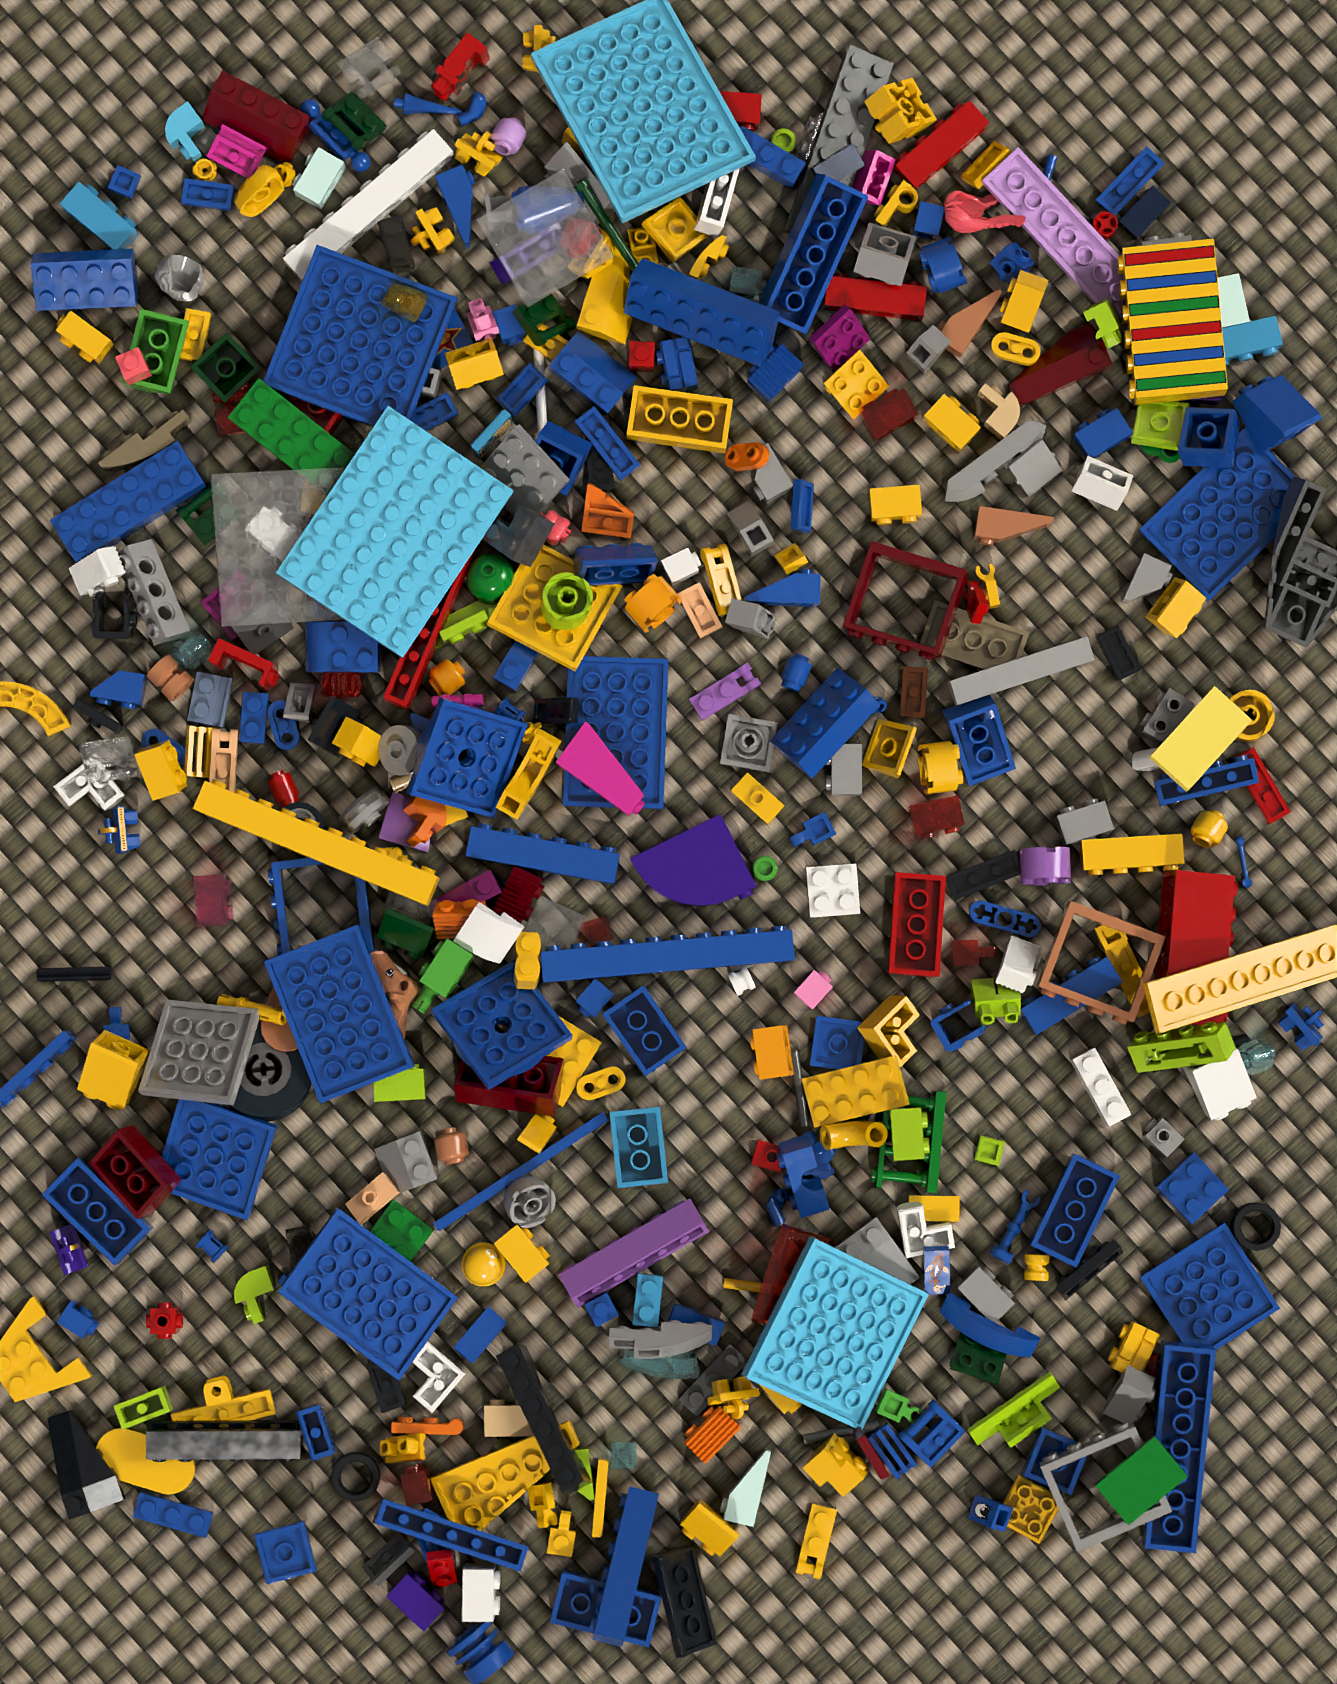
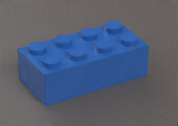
M134 249L33 254L30 265L36 311L136 306L139 292Z
M836 668L772 737L770 742L783 757L810 778H813L880 704L865 687L839 668Z
M1071 1153L1028 1245L1077 1268L1120 1175L1075 1153Z
M82 1157L77 1158L42 1194L114 1266L118 1265L154 1228L144 1217L136 1219Z
M563 1569L550 1623L594 1634L593 1631H589L592 1616H598L600 1607L595 1606L598 1592H604L606 1582H602V1578ZM637 1587L625 1642L650 1647L662 1598L661 1593Z

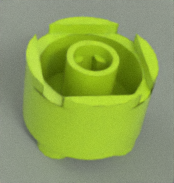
M564 572L554 575L545 585L541 597L540 609L544 619L556 630H570L579 627L588 618L593 600L592 589L585 579H581L573 573ZM562 599H566L567 602L571 603L563 602Z

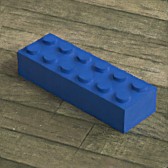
M816 174L759 301V304L780 311L779 323L807 334L866 204L868 195L827 175Z
M642 258L631 274L624 313L760 367L771 352L780 316V311Z
M176 441L50 519V522L75 562L78 563L98 549L116 545L208 487L180 443Z

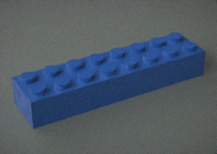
M1161 1341L1152 1437L1155 1436L1188 1477L1165 1495L1172 1512L1143 1524L1142 1544L1147 1549L1196 1553L1216 1349L1212 1345Z

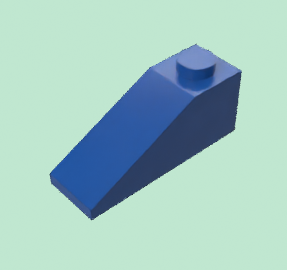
M462 164L436 175L435 178L463 244L467 249L471 247L472 185L475 184V180L471 171H465Z
M800 569L798 573L742 598L741 601L759 605L816 607L820 604V574H813V570Z
M515 641L494 675V680L517 693L539 652Z

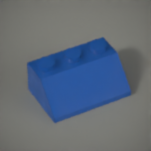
M579 330L548 367L551 373L604 415L610 412L637 378Z
M633 543L629 546L609 544L604 547L585 545L576 548L573 557L575 575L585 579L589 585L644 583L654 573L658 562L651 545H643L641 543Z

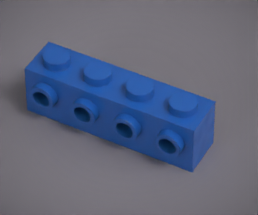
M1247 755L1232 758L1233 763L1223 765L1222 760L1214 762L1187 792L1167 774L1158 775L1159 780L1154 781L1159 806L1259 783L1254 758L1248 759Z

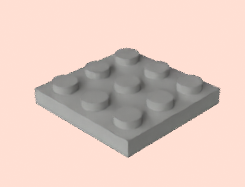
M520 424L513 428L480 466L481 469L514 490L504 505L513 517H515L520 506L541 513L570 481Z

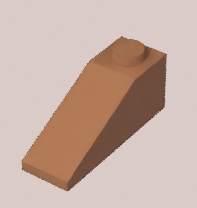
M1001 290L994 291L954 314L947 323L944 321L940 323L938 329L951 341L946 348L947 351L961 358L1002 295Z
M979 506L973 539L979 540V544L992 546L994 542L999 543L1052 525L1054 517Z

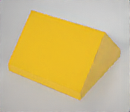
M878 719L862 766L899 778L917 728Z

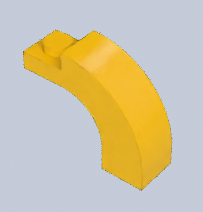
M539 729L521 765L504 789L495 808L518 820L554 760L562 742L561 740Z

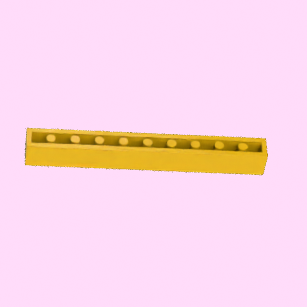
M213 779L212 783L204 781L193 807L194 810L427 907L429 906L440 880L439 877L435 876V870L423 865L421 869L411 866L413 861L398 856L397 860L388 856L389 851L375 846L374 850L365 847V841L352 837L351 841L342 837L343 832L329 827L328 831L319 828V822L307 817L305 821L295 818L296 813L288 809L282 808L281 812L272 808V803L259 798L258 802L249 799L250 794L242 790L236 789L235 793L226 790L227 785Z

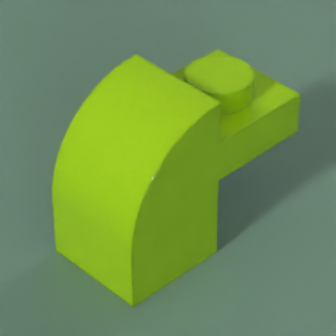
M268 1265L246 1273L240 1278L235 1287V1304L246 1301L247 1305L243 1306L248 1321L252 1320L253 1324L266 1320L258 1296L276 1289Z

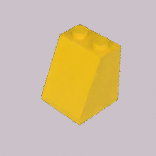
M104 1030L90 1045L77 1090L83 1092V1095L87 1098L106 1102V1105L112 1109L124 1110L131 1101L150 1050Z

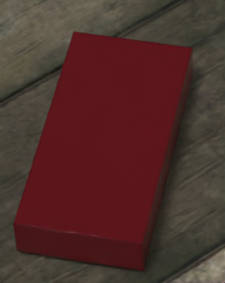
M858 1427L853 1430V1436L879 1478L883 1480L890 1476L862 1429Z

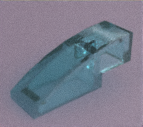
M634 1355L620 1357L622 1365L650 1376L668 1379L700 1378L697 1356L673 1360L671 1356L654 1359H634Z

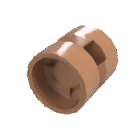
M168 654L152 667L146 677L156 687L161 686V692L173 702L192 685L195 679L185 669L180 670V664Z

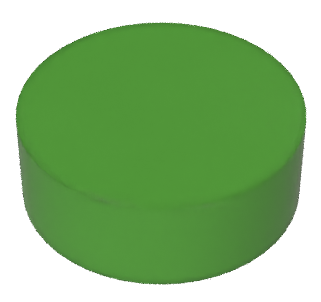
M769 856L757 858L752 867L754 876L761 881L773 879L778 870L776 861Z

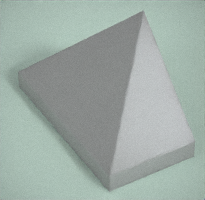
M290 682L283 718L312 724L315 685Z

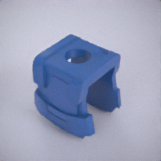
M972 999L965 1000L954 1007L952 1003L938 1010L940 1015L931 1021L932 1028L944 1049L948 1052L962 1048L965 1041L973 1040L982 1035L984 1029L987 1028V1025H982L952 1042L942 1026L941 1020L973 1002Z

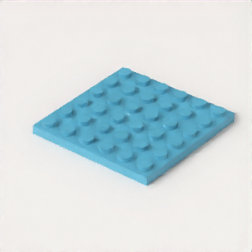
M810 1236L741 1375L847 1425L863 1429L929 1294Z

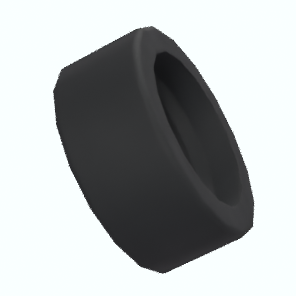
M1253 1202L1244 1204L1236 1210L1231 1221V1231L1239 1245L1245 1249L1260 1251L1268 1249L1275 1244L1280 1236L1281 1223L1274 1209L1266 1204ZM1255 1211L1266 1215L1271 1225L1268 1236L1262 1241L1257 1242L1247 1239L1241 1230L1243 1218L1250 1212Z
M351 1452L342 1456L335 1464L331 1473L335 1492L343 1499L351 1502L369 1498L376 1491L380 1482V1469L377 1462L370 1455L362 1452ZM351 1462L365 1464L371 1473L369 1485L360 1492L348 1490L341 1481L343 1468Z

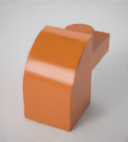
M412 796L402 811L418 823L406 842L414 848L421 842L425 844L432 834L443 829L447 820L445 805Z

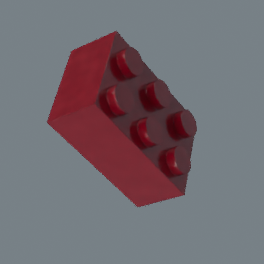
M134 1125L118 1129L88 1163L136 1219L153 1214L182 1181L179 1175Z

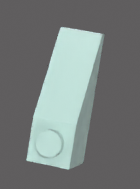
M765 1448L731 1489L728 1498L723 1497L720 1512L724 1513V1520L754 1527L771 1455L770 1449Z

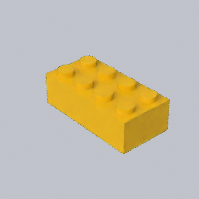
M634 385L627 440L726 454L733 399Z

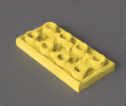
M1214 686L1149 758L1187 792L1246 728L1252 719Z

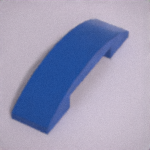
M950 1292L948 1293L939 1312L957 1330L972 1340L996 1351L1014 1356L1031 1357L1041 1337L1019 1326L1013 1332L969 1310L972 1303Z

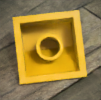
M700 1498L680 1521V1525L683 1526L681 1531L692 1540L695 1537L703 1543L701 1547L711 1556L715 1553L721 1556L740 1536L739 1530L735 1526L724 1520L720 1514Z

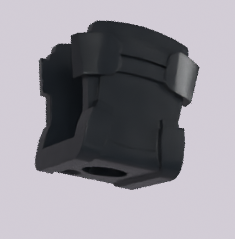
M96 592L95 598H93L95 620H92L91 623L92 635L95 638L127 639L134 636V627H137L138 615L137 612L133 611V594L131 592L124 594V631H104V593Z

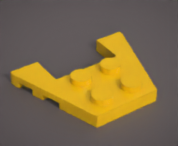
M35 1296L29 1299L0 1340V1382L15 1402L88 1379L92 1376L79 1357L57 1372L28 1333L27 1329L48 1315Z

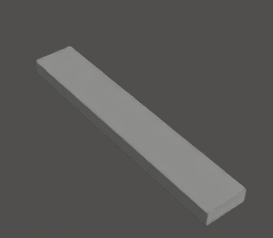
M1088 636L950 680L948 684L954 704L959 705L1094 661L1095 658Z

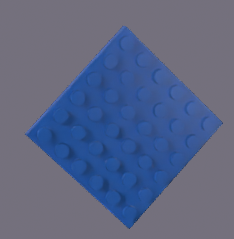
M316 245L263 382L276 391L371 427L375 426L387 406H390L411 421L458 298Z

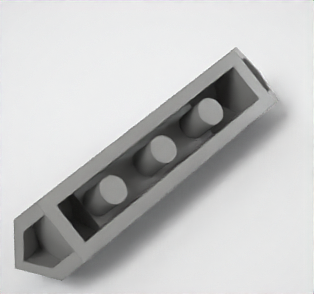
M1026 421L950 478L946 484L945 501H964L983 493L985 489L982 482L984 481L986 484L991 482L998 476L996 471L1003 466L1008 469L1007 465L1016 456L1022 454L1040 438L1043 439L1046 425L1036 421Z

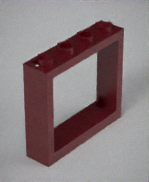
M871 541L843 627L848 631L849 636L858 639L866 636L872 638L871 642L877 645L885 646L886 643L895 645V649L903 653H909L912 650L918 652V656L926 660L932 661L933 658L941 659L969 574L966 569ZM878 558L956 581L934 648L856 624Z

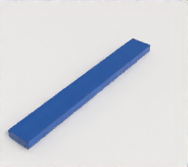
M604 1112L597 1115L434 1222V1226L437 1230L441 1231L508 1187L514 1180L525 1176L607 1122V1116Z

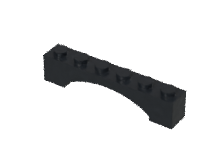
M516 1344L496 1355L561 1492L572 1494L592 1483L582 1460L579 1459L553 1413L536 1371L537 1367L527 1346Z

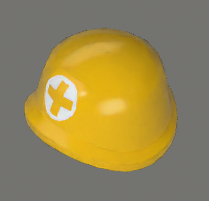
M480 1242L472 1245L466 1250L462 1258L464 1276L470 1283L477 1286H490L499 1281L505 1272L506 1262L504 1256L495 1245Z

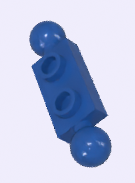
M304 100L300 105V111L313 119L309 123V128L340 160L345 161L350 157L354 170L358 172L366 171L371 164L370 157L364 152H357L351 146L352 143L330 121L326 122L321 117L323 113L319 112L320 108L315 100Z

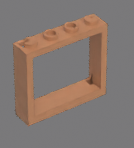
M1068 901L1036 987L1042 988L1040 993L1055 998L1056 994L1066 997L1064 1002L1076 1007H1079L1080 1003L1089 1006L1088 1011L1100 1016L1103 1015V1012L1113 1015L1112 1020L1124 1025H1126L1127 1021L1134 1022L1145 994L1143 983L1150 981L1166 937L1073 901ZM1073 915L1153 944L1128 1012L1049 982Z

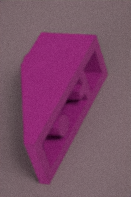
M489 870L436 898L425 908L433 922V912L438 902L444 900L463 902L469 899L488 902L500 896L502 891L492 871Z

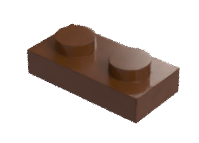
M903 666L899 717L925 718L928 668Z

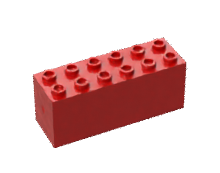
M1183 870L1163 872L1158 934L1166 938L1155 965L1154 980L1229 957V949L1234 941L1231 923L1234 922L1236 916L1233 898L1236 897L1238 891L1235 876ZM1228 1012L1187 1025L1200 1026L1208 1022H1226Z

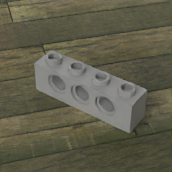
M152 539L127 545L119 551V560L122 561L123 569L126 570L124 575L128 588L133 594L137 610L143 618L147 634L151 638L153 645L156 646L177 640L189 632L190 629Z

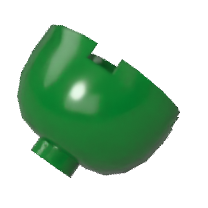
M482 554L475 558L468 566L466 574L468 590L481 603L489 605L498 604L504 592L512 585L515 570L509 560L500 554Z

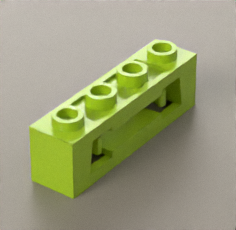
M1208 1022L1200 1026L1185 1025L1181 1028L1171 1029L1162 1033L1141 1031L1134 1035V1038L1127 1046L1137 1073L1228 1061L1236 1049L1226 1022ZM1160 1060H1161V1062L1149 1063L1150 1061H1160Z

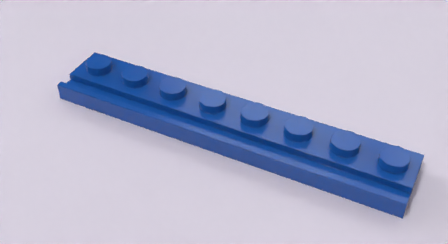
M64 1030L0 1089V1108L2 1106L6 1107L16 1098L15 1094L21 1089L25 1090L35 1081L34 1077L40 1071L42 1073L45 1072L54 1063L52 1060L59 1054L63 1055L72 1047L71 1043L76 1037L70 1031Z

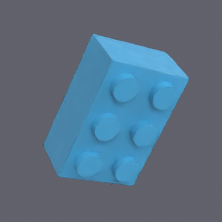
M660 1107L610 1112L617 1187L624 1188L668 1183Z

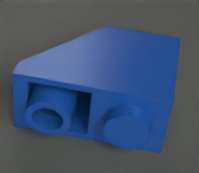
M119 670L91 690L90 697L96 699L97 704L110 706L111 702L121 703L120 707L135 710L136 706L143 707L147 677L145 674Z

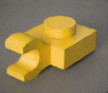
M993 564L988 565L989 574L983 575L980 572V567L976 566L975 575L984 582L983 591L986 599L989 601V609L998 608L1000 601L996 580L994 579L995 569Z
M551 1482L533 1484L527 1489L530 1509L537 1513L538 1528L557 1525V1516L551 1511L552 1508H555Z
M561 1510L559 1528L551 1526L547 1548L548 1554L572 1557L576 1530L569 1529L571 1511Z

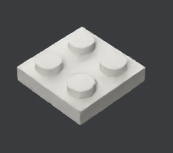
M856 864L806 867L810 918L860 914Z

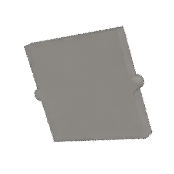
M1041 438L1007 465L1015 477V483L1021 486L1028 497L1062 471V468L1054 458L1055 453L1049 450Z

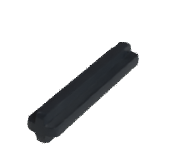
M111 967L38 968L36 972V978L39 982L110 980L112 976Z

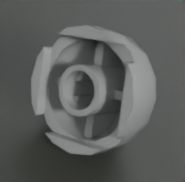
M522 1176L508 1186L504 1194L503 1204L507 1215L514 1223L522 1228H530L546 1220L544 1216L549 1211L552 1213L556 1198L552 1189L542 1179L534 1176Z

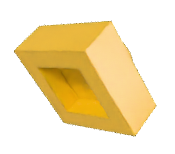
M796 543L774 555L777 563L786 575L808 563L806 556Z

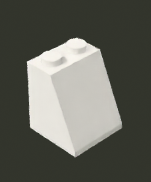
M1237 1048L1228 1061L1183 1067L1205 1115L1211 1120H1221L1229 1115V1111L1235 1108H1245L1251 1104V1100L1257 1098Z

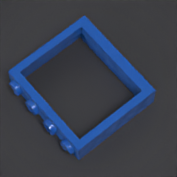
M303 858L272 862V869H268L269 884L274 883L275 891L274 894H271V904L273 909L277 908L278 918L274 919V929L276 934L280 933L281 943L277 944L278 956L291 951L281 870L322 865L323 863ZM354 876L360 928L371 953L375 951L367 881Z

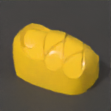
M261 165L253 175L243 182L235 195L234 201L241 214L248 217L257 216L281 195L284 188L278 171L271 166Z

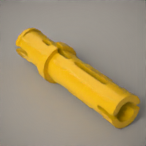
M221 994L218 997L217 1005L258 1009L259 1020L284 1025L287 1022L283 1009L249 1001L246 997L235 998L226 994Z

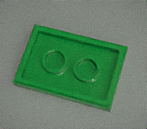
M1153 1436L1100 1479L1095 1486L1129 1526L1186 1479L1188 1475L1159 1440Z

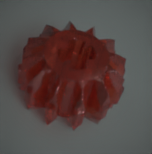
M358 672L322 673L320 680L321 695L324 697H331V695L335 697H359L361 689H363L361 674Z

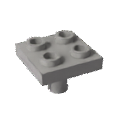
M728 714L720 764L769 773L774 748L770 740L776 734L778 722Z

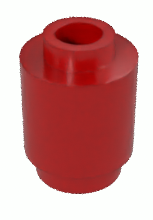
M283 770L269 775L271 780L267 782L276 804L279 803L281 809L289 804L300 801L297 796L299 792L290 772L284 773Z

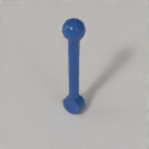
M1238 836L1235 839V843L1239 848L1243 872L1241 884L1244 888H1249L1252 885V880L1248 878L1243 848L1245 839L1242 836Z

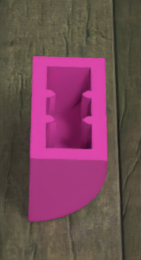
M878 150L864 151L862 161L865 166L858 169L852 188L869 196L865 205L870 206L881 205L896 160Z

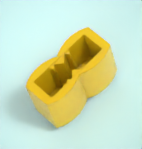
M521 932L516 939L514 983L517 989L535 990L537 987L540 973L539 955L541 948L538 932Z

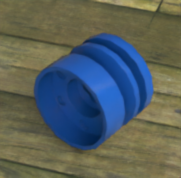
M492 1622L473 1624L460 1634L446 1651L449 1657L454 1656L458 1652L462 1653L454 1661L456 1665L462 1664L465 1661L470 1663L463 1672V1675L470 1684L481 1683L515 1654L505 1639L493 1644L492 1639L498 1633L496 1628L487 1634L484 1632L492 1625Z

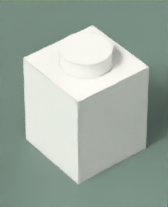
M689 548L661 560V565L671 586L699 574L700 560L696 552L691 553Z

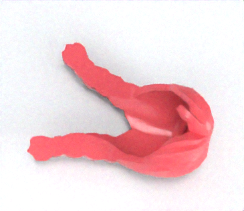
M955 190L944 201L946 223L953 230L961 233H972L989 227L1002 228L1009 225L1020 227L1025 223V217L1009 214L991 218L982 217L985 210L999 203L992 194L982 198Z

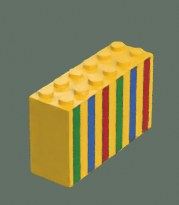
M1214 239L1123 248L1122 254L1118 255L1117 272L1118 275H1123V280H1120L1119 294L1120 300L1125 299V305H1122L1121 316L1122 324H1127L1128 329L1124 331V348L1130 351V355H1127L1126 359L1127 374H1132V380H1129L1128 384L1129 399H1134V405L1225 396L1228 385Z

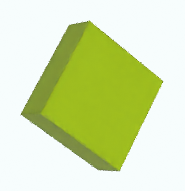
M980 1135L974 1160L999 1166L1005 1142Z

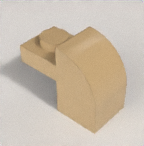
M985 383L977 396L995 411L987 419L984 427L998 439L1002 440L1014 429L1020 416V405L1012 392L1004 399L1002 397L1003 393L996 386H988Z

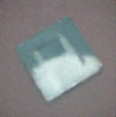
M611 1442V1469L637 1468L636 1442Z

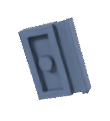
M197 672L187 721L224 728L234 679Z

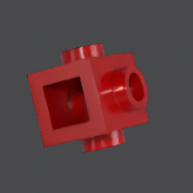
M159 1302L157 1307L150 1308V1313H146V1328H150V1334H157V1339H172V1334L179 1333V1328H183V1313H180V1307H172V1302ZM161 1316L167 1319V1324L165 1326H161L159 1324V1318Z

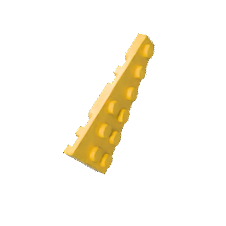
M570 1420L560 1423V1426L572 1448L575 1449L580 1442ZM533 1434L434 1475L430 1480L448 1520L481 1531L535 1482L540 1480L550 1470V1467Z

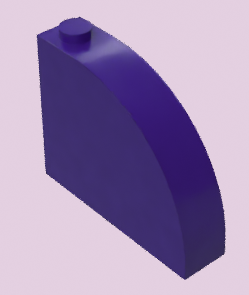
M721 814L630 858L639 876L651 889L671 901L684 905L711 906L724 903L736 897L742 900L754 894L752 889L756 888V884Z

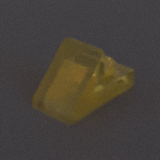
M392 283L381 305L412 322H416L426 305L428 296L422 291Z

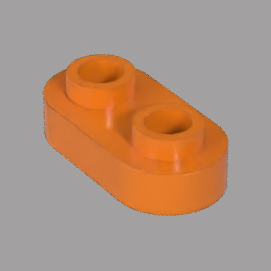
M759 442L732 445L725 454L726 466L735 471L760 469L765 466L769 459L768 447Z

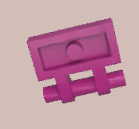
M483 694L432 696V708H436L439 697L466 705L484 706Z

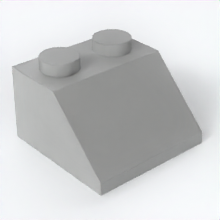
M422 1131L374 1149L382 1172L389 1176L400 1193L439 1179Z

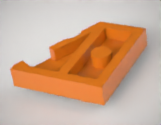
M588 483L581 532L631 538L635 512L594 484Z

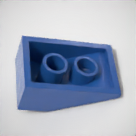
M990 695L941 710L952 743L958 744L960 752L959 762L969 786L1016 769L996 703Z

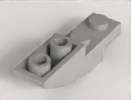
M677 1320L661 1322V1331H656L652 1328L635 1330L625 1326L610 1328L609 1348L634 1349V1359L674 1356L696 1349L712 1340V1325H707L704 1322L689 1324L681 1323Z

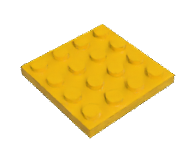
M543 544L531 567L523 564L519 565L514 574L512 585L502 595L487 622V626L576 672L620 593L622 585H590L593 600L587 620L574 629H553L541 613L540 602L543 589L550 578L556 574L564 572L575 574L573 559ZM562 599L563 602L571 603L567 602L566 599Z

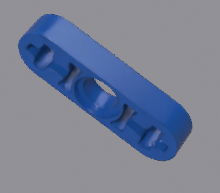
M977 901L969 909V916L973 922L1026 938L1037 935L1041 929V923L1036 916L986 901ZM982 905L984 906V911L992 913V908L997 909L993 916V923L988 922L991 918L988 916H982L981 919H978L977 914L974 913V908L978 909ZM1001 912H1007L1011 915L1012 922L1009 926H1001L998 923V915ZM1016 915L1021 916L1020 922L1026 923L1029 919L1033 920L1032 924L1036 926V929L1026 933V928L1018 925L1017 930H1013L1017 921Z

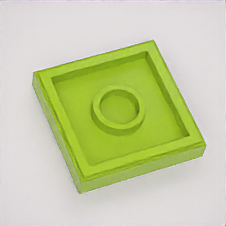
M1172 401L1138 405L1131 444L1178 451L1185 409L1189 407V403Z

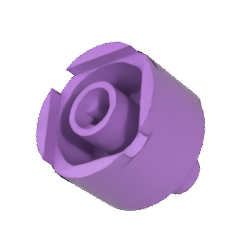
M1035 847L1020 850L1021 885L1047 886L1049 883L1071 884L1070 848Z

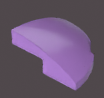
M393 791L379 839L428 853L430 838L425 844L421 842L414 848L406 842L418 822L402 811L410 799Z

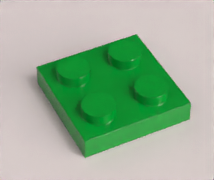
M396 1200L391 1202L370 1230L372 1234L410 1262L434 1231L432 1227Z

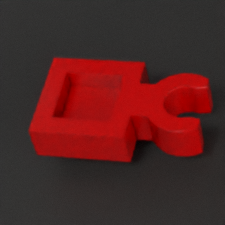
M968 580L969 590L963 592L964 599L968 601L966 610L970 622L980 624L984 614H987L989 610V601L986 599L983 589H980L979 583Z

